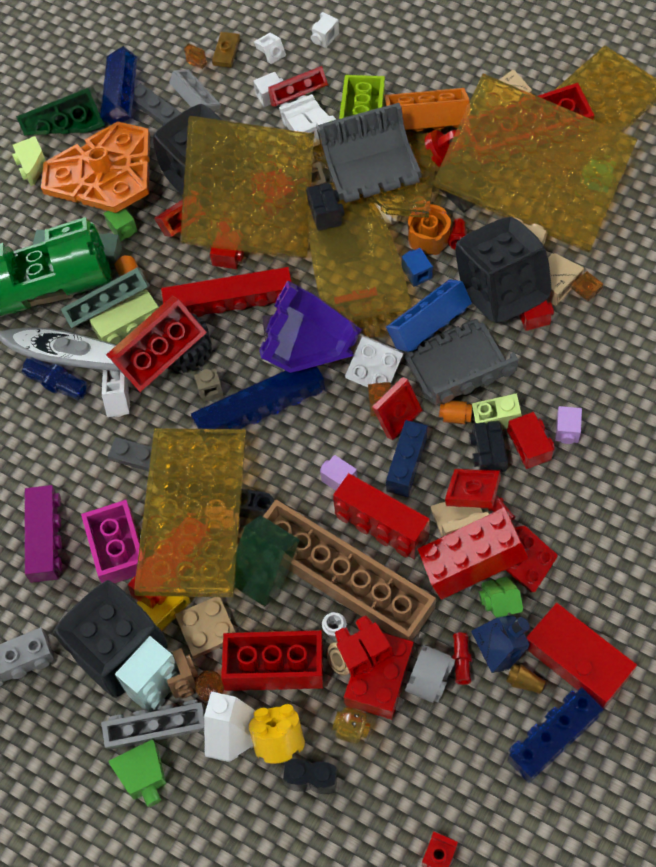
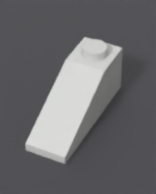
M103 370L102 399L107 417H121L129 414L128 379L121 371Z

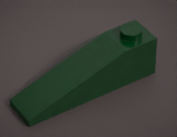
M93 85L16 116L24 135L87 133L105 126L101 103Z

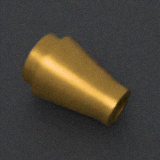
M513 664L506 679V682L510 683L511 687L538 694L542 692L545 685V680L535 675L522 664Z

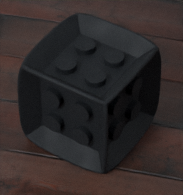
M204 104L195 105L180 113L160 127L153 136L157 161L165 177L184 198L195 196L201 206L228 191L244 176L245 163L239 140L232 129L213 110Z
M506 217L491 222L470 232L456 243L455 253L460 281L463 282L471 302L489 320L495 323L509 320L540 305L550 297L551 275L547 252L539 238L516 218Z
M110 580L101 583L89 592L60 620L54 630V634L63 648L70 652L80 667L113 698H117L126 692L115 673L149 636L166 650L168 648L164 634L149 615L126 592Z

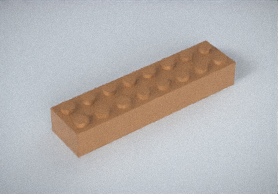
M278 500L274 501L248 535L252 548L361 617L366 615L373 623L376 622L380 629L392 636L413 641L435 609L436 598Z

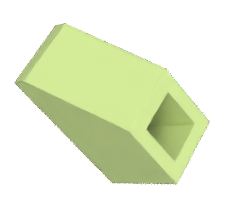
M34 136L14 144L15 153L12 154L16 165L21 164L22 168H19L23 180L28 179L30 186L35 185L43 171V162L46 161L42 149Z
M517 393L472 403L476 423L499 421L502 430L508 428L509 420L522 416Z

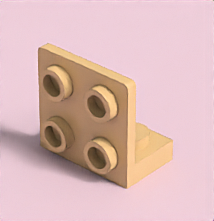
M445 502L431 506V512L441 537L489 515L488 511L482 512L481 508L446 506Z

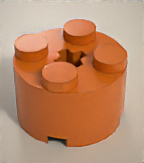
M434 204L424 205L423 208L418 210L417 208L414 209L408 218V240L410 247L415 250L421 248L424 254H440L448 245L451 231V219L447 215L446 210Z

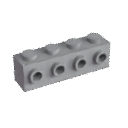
M41 627L0 644V686L3 685V682L12 678L19 679L24 677L31 670L46 668L51 662L55 661L47 635Z
M198 700L183 702V706L173 708V705L158 707V711L149 713L148 710L133 712L134 716L124 718V715L108 717L109 721L101 722L105 748L112 750L146 743L152 739L157 741L204 731L205 705L202 702L198 703Z

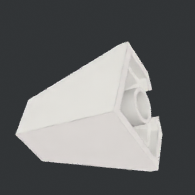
M211 692L204 715L205 757L231 762L247 749H252L253 743L249 732V723L254 717L255 710L237 697Z

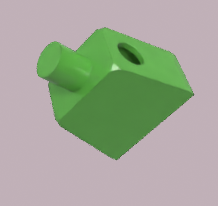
M153 739L108 761L133 800L143 796L147 807H152L161 802L157 789L166 784L159 750Z

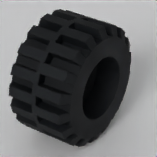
M192 314V316L207 333L168 367V369L173 367L175 372L182 370L183 373H187L189 369L195 371L198 365L202 367L204 360L208 361L210 358L209 353L212 352V343L208 327L204 324V320L198 319L195 314Z

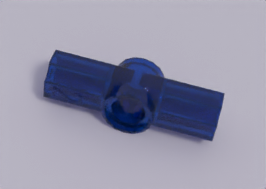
M33 357L27 358L23 363L22 374L41 383L45 389L52 393L59 391L78 401L83 399L87 393V382L70 375L63 367L57 364H52L51 366Z

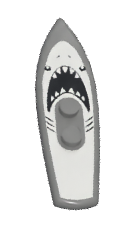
M28 327L0 331V341L21 355L66 366L120 371L106 356L116 344L51 328Z

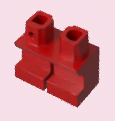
M366 615L355 622L359 629L357 633L350 635L347 627L335 632L338 642L336 644L352 678L372 668L362 646L365 647L374 666L394 655L391 645L377 623H373Z

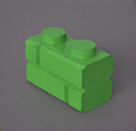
M508 577L498 578L496 582L493 580L482 582V590L478 591L481 605L485 606L487 612L491 611L496 618L507 616L508 613L512 615L522 612L523 605L520 590Z

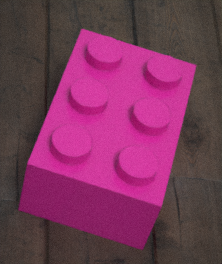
M127 500L81 514L97 575L101 583L107 580L117 583L135 577L146 564V559Z

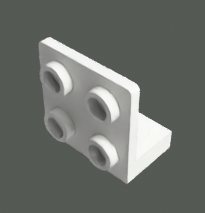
M360 334L357 340V349L345 377L386 394L403 353L400 350Z

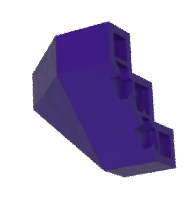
M287 281L276 300L274 307L277 310L269 320L266 329L268 337L265 342H262L259 350L261 358L292 373L354 356L351 347L355 344L362 329L318 296Z

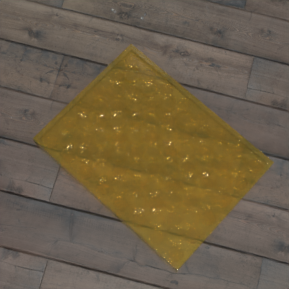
M483 73L435 177L433 186L502 216L518 218L524 224L530 226L532 224L541 225L546 230L547 235L589 253L638 139Z

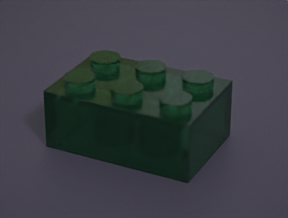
M258 516L244 527L226 582L265 607L280 595L300 539L263 516Z

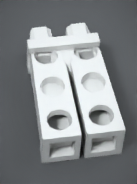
M312 94L300 96L296 101L291 103L285 102L280 104L279 107L283 125L287 126L303 151L320 144L318 125L336 120L333 115L329 116L319 106ZM313 139L312 141L305 143V140Z

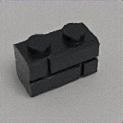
M329 182L319 186L307 187V200L317 230L341 226V217L344 216V209L342 203L338 204L340 200L337 190H333Z
M499 421L475 423L472 433H469L470 446H474L476 452L472 453L474 467H478L479 470L507 471L508 460L501 423Z

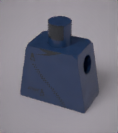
M513 615L498 617L471 631L491 673L509 670L529 648V642L524 633L530 629V625L525 618L519 617L516 619Z

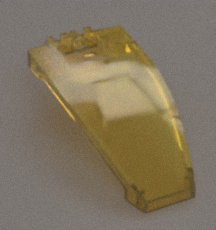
M330 183L331 186H332V189H333V190H336V189H335V186H334V183ZM362 194L359 195L360 199L345 203L344 199L338 202V204L342 203L344 209V216L341 217V226L329 227L328 229L318 231L309 207L310 250L319 298L358 327H364L365 336L371 338L369 325H372L375 337L380 336L378 323L385 322L386 328L391 323V319L400 317L412 308L398 252L381 213L371 198H364Z

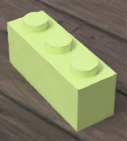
M144 289L89 320L99 340L118 344L159 307L147 289Z

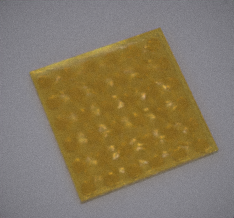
M189 116L180 243L306 258L310 215L306 189L311 187L314 134Z

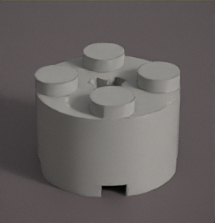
M423 645L405 692L433 703L435 701L438 703L447 683L442 680H447L455 659H452L448 654Z

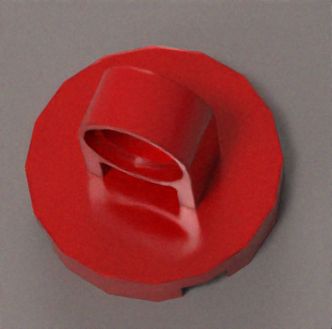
M433 130L424 139L426 149H431L433 153L432 161L441 169L451 162L457 161L456 153L464 148L465 145L464 134L458 130H452L445 135L439 130ZM453 138H458L461 140L458 143L450 142V140Z

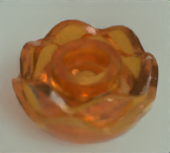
M205 670L198 675L195 681V690L200 698L209 701L211 692L220 694L224 692L221 676L218 672Z

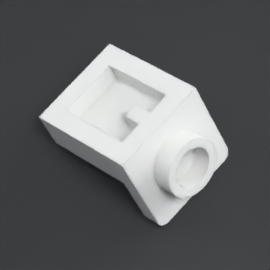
M268 33L254 41L256 49L265 53L270 64L286 56L281 39L272 33Z

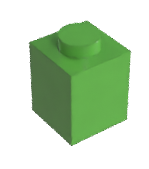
M125 208L117 213L110 211L103 213L107 226L114 235H119L120 241L131 237L137 232L134 218Z

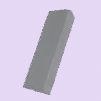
M189 69L173 71L169 83L190 107L204 104L213 111L221 107V104Z

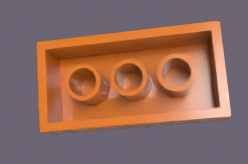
M465 88L384 95L385 106L400 103L405 130L423 131L424 128L439 130L445 128V126L461 128L462 120L470 118V100Z

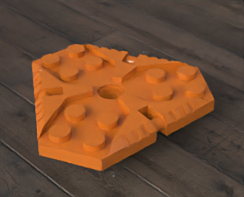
M117 121L85 139L86 144L80 147L76 144L43 162L41 183L43 194L76 203L82 202L83 205L117 213L149 194L150 132L148 128Z

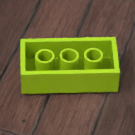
M345 75L339 119L384 107L385 76Z

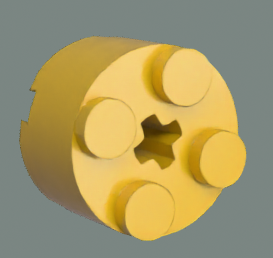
M285 704L281 707L269 709L259 708L254 712V717L249 723V732L255 754L258 758L259 756L264 758L266 763H282L292 759V754L299 750V753L303 750L305 740L299 716L292 705Z

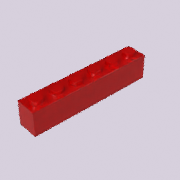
M289 267L164 287L161 288L163 304L171 296H174L181 301L191 314L201 317L206 314H220L230 310H243L248 307L276 303L286 282H291Z

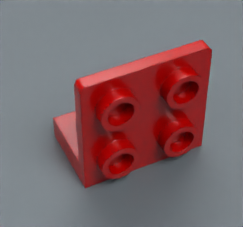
M518 526L515 528L529 559L506 569V571L532 593L536 592L558 555L526 526Z

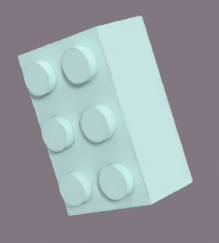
M149 636L115 675L127 695L150 713L154 710L157 711L158 707L164 704V698L171 692L167 679L180 675V671L173 655Z

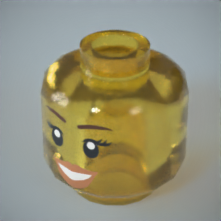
M345 707L342 711H337L332 730L335 731L337 739L358 744L361 737L367 738L371 724L366 722L367 715L364 712Z

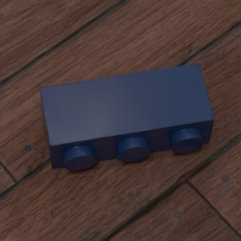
M405 420L386 478V492L409 498L427 440V425Z

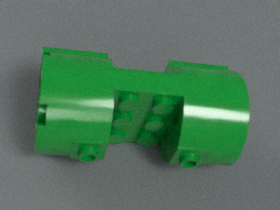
M87 217L45 229L44 242L15 251L9 246L5 247L4 243H0V317L31 308L29 300L47 293H55L63 289L70 296L84 293L87 290L106 285L112 281L110 265L108 261L106 262L105 248L93 222L90 223V220L88 221Z

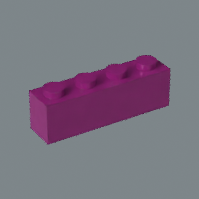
M52 485L25 488V575L30 583L59 580L58 571H62L61 557H58V549L62 548L61 537L58 535V528H61V517L58 514V507L61 506V497L59 493H56Z

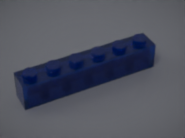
M317 366L292 373L285 370L190 413L193 424L204 445L215 443L225 435L236 433L249 424H256L262 418L269 415L278 414L282 409L291 405H297L310 396L319 395L325 390L324 378Z

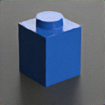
M421 248L408 251L401 256V268L413 287L432 279L433 266Z

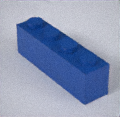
M449 279L386 326L396 349L407 352L417 349L422 341L431 338L435 331L448 325L450 320L456 315L465 312V308L471 305L472 302L463 282Z

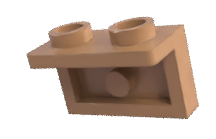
M182 648L172 652L180 675L167 679V683L174 697L183 699L191 696L194 693L193 691L198 690L194 679L198 674L190 654L185 656Z

